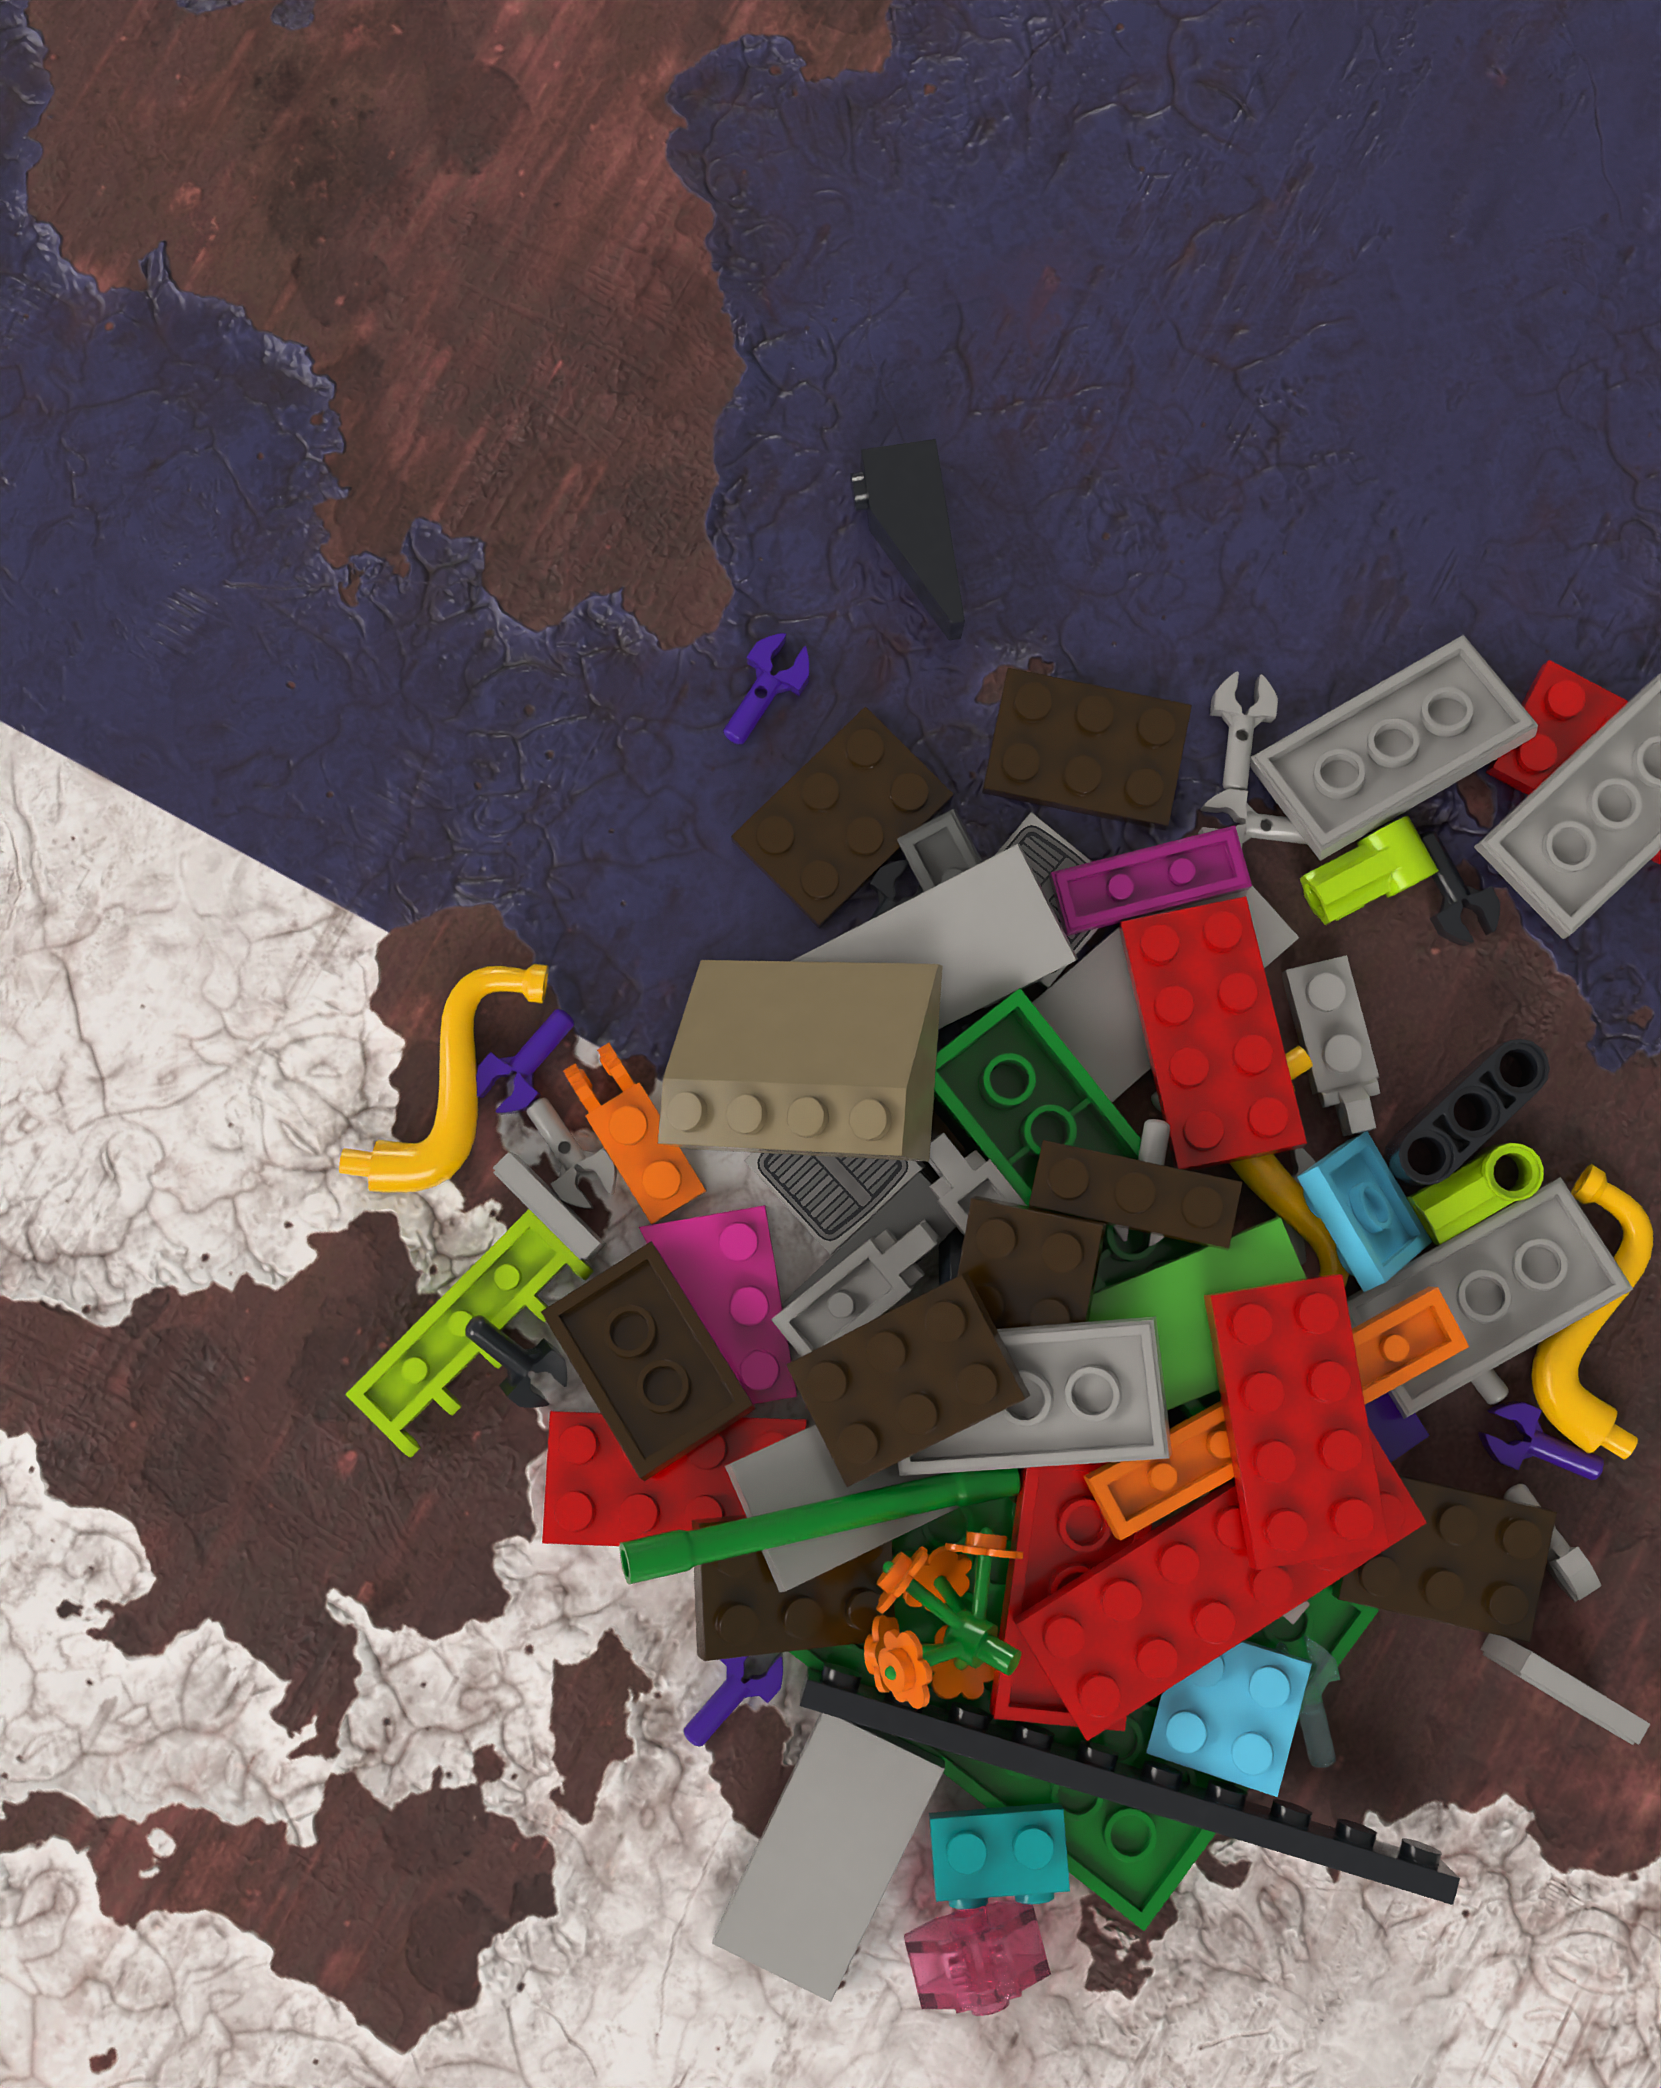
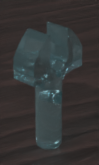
M1304 1636L1307 1653L1313 1662L1299 1717L1310 1764L1317 1768H1326L1335 1763L1336 1755L1322 1700V1693L1328 1682L1340 1680L1336 1659L1316 1641L1308 1636ZM1282 1641L1278 1642L1275 1650L1289 1654L1287 1646Z

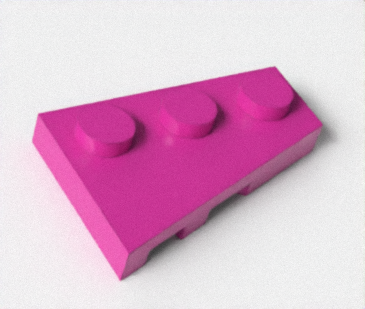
M766 1206L639 1227L647 1244L652 1241L753 1404L797 1397L796 1384L786 1364L792 1362L789 1342L771 1320L783 1310Z

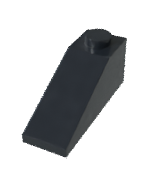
M936 439L861 449L860 472L850 473L855 511L866 510L869 531L947 639H961L965 619Z

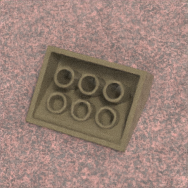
M701 960L663 1077L658 1144L693 1150L929 1162L943 966L940 964Z

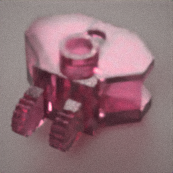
M997 1901L976 1909H960L949 1915L934 1918L904 1934L921 2009H955L956 2014L970 2010L971 2014L975 2016L994 2014L1007 2008L1010 2004V1999L1021 1997L1023 1990L1051 1975L1033 1904H1022L1016 1901Z

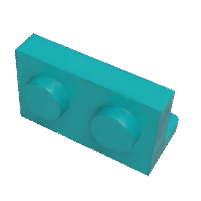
M1061 1803L929 1813L933 1886L936 1902L949 1901V1906L955 1909H976L986 1906L989 1903L988 1898L1015 1896V1901L1018 1903L1042 1904L1052 1901L1056 1892L1070 1891L1064 1811Z

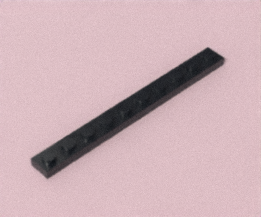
M825 1663L822 1671L807 1668L800 1692L801 1707L1450 1905L1454 1904L1460 1878L1441 1860L1442 1852L1425 1843L1402 1838L1400 1847L1377 1841L1376 1831L1350 1820L1337 1819L1335 1828L1311 1821L1313 1814L1311 1811L1291 1802L1273 1799L1272 1806L1269 1808L1246 1801L1248 1796L1246 1791L1222 1781L1209 1780L1207 1789L1183 1782V1773L1163 1763L1145 1760L1141 1769L1118 1762V1752L1097 1743L1080 1741L1078 1749L1053 1742L1055 1736L1053 1732L1031 1723L1017 1721L1014 1730L989 1723L990 1714L969 1704L952 1702L950 1710L930 1704L916 1709L908 1701L903 1703L897 1701L891 1691L881 1693L875 1687L861 1684L862 1674L844 1666Z

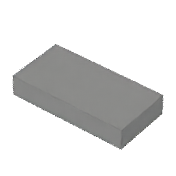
M508 1152L493 1167L495 1170L493 1173L580 1260H591L606 1245L518 1155Z

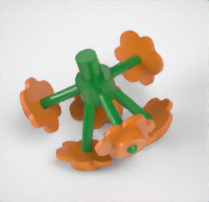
M984 1527L980 1533L966 1531L965 1544L945 1543V1546L935 1549L930 1555L927 1553L928 1550L921 1546L910 1558L903 1552H900L892 1561L884 1563L883 1573L876 1584L884 1590L879 1597V1603L876 1607L877 1611L883 1614L896 1598L903 1594V1599L909 1606L920 1607L924 1605L927 1611L935 1614L947 1625L937 1631L934 1636V1644H921L917 1635L912 1631L907 1630L899 1633V1624L895 1617L887 1618L885 1615H877L873 1620L872 1633L865 1640L864 1659L867 1670L870 1674L874 1675L875 1684L879 1692L891 1691L897 1701L902 1703L908 1701L913 1708L920 1709L929 1703L930 1693L927 1684L930 1682L933 1691L940 1698L951 1700L961 1693L968 1700H976L984 1692V1683L993 1681L995 1669L1008 1676L1015 1671L1021 1659V1651L998 1639V1627L986 1620L992 1556L1023 1559L1022 1551L1006 1549L1007 1536L993 1534L991 1528ZM956 1552L977 1555L972 1612L960 1598L967 1592L970 1585L969 1577L966 1574L972 1567V1561L967 1555H958Z

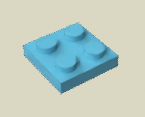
M1368 1131L1347 1140L1297 1176L1303 1187V1195L1308 1208L1316 1217L1323 1221L1336 1244V1251L1341 1265L1350 1275L1356 1278L1363 1292L1386 1283L1432 1242Z
M1247 1640L1242 1641L1162 1693L1146 1753L1278 1797L1313 1661Z

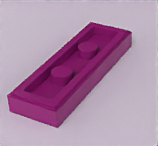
M1235 825L1051 872L1049 875L1066 936L1230 895L1252 887Z

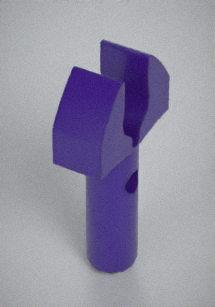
M785 633L775 634L757 641L747 656V664L755 668L757 680L723 729L725 737L732 743L739 745L745 743L776 694L791 691L800 696L809 683V656L806 646H803L791 668L780 670L773 676L772 660L786 643Z
M556 1009L515 1056L498 1058L490 1052L477 1068V1097L483 1099L499 1078L510 1077L517 1073L513 1080L514 1091L512 1095L506 1098L495 1112L505 1115L527 1110L528 1106L541 1096L534 1089V1072L574 1027L573 1018L564 1010Z
M1512 1401L1496 1405L1487 1410L1496 1416L1513 1421L1517 1431L1524 1436L1523 1441L1513 1440L1505 1443L1501 1439L1479 1432V1438L1493 1461L1519 1470L1523 1459L1535 1456L1589 1480H1595L1601 1475L1604 1460L1594 1453L1588 1454L1583 1449L1542 1431L1538 1423L1541 1409L1524 1402Z
M782 1652L771 1662L766 1672L761 1675H751L747 1679H744L743 1676L745 1673V1660L749 1656L720 1659L727 1666L726 1680L684 1727L683 1732L686 1739L694 1746H703L744 1698L760 1696L768 1704L781 1689L784 1665Z

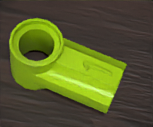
M1409 816L1398 819L1357 842L1359 847L1299 878L1306 901L1313 913L1321 919L1324 925L1335 920L1338 921L1383 895L1390 898L1438 872Z
M1506 1143L1483 1148L1472 1160L1461 1165L1442 1182L1427 1185L1407 1197L1428 1236L1435 1245H1441L1514 1201L1530 1198L1541 1186L1544 1167L1535 1151L1523 1144ZM1502 1155L1512 1158L1519 1170L1518 1180L1509 1190L1501 1188L1493 1175L1496 1161Z

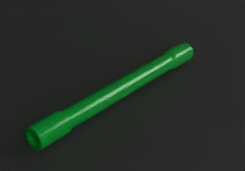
M1017 1468L943 1473L695 1530H674L621 1542L619 1546L622 1570L626 1582L630 1585L687 1572L693 1567L705 1563L952 1506L967 1507L1018 1495L1020 1492L1019 1472Z

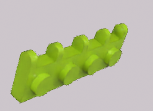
M528 1209L345 1395L406 1456L412 1458L421 1447L405 1428L433 1400L452 1416L462 1407L460 1401L446 1387L479 1353L497 1369L502 1366L466 1337L465 1328L469 1320L481 1315L502 1331L527 1306L545 1323L546 1320L541 1311L549 1306L538 1296L545 1286L567 1264L578 1277L585 1281L595 1271L585 1260H580Z

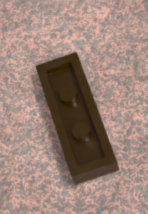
M1043 1140L1029 1207L1107 1222V1225L1228 1251L1242 1182Z

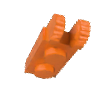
M609 1042L597 1049L600 1054L599 1060L609 1076H613L623 1091L618 1096L602 1105L592 1089L593 1084L583 1069H579L576 1063L563 1070L588 1111L585 1117L651 1225L704 1194L707 1190L680 1147L658 1144L660 1114L640 1082L635 1084Z

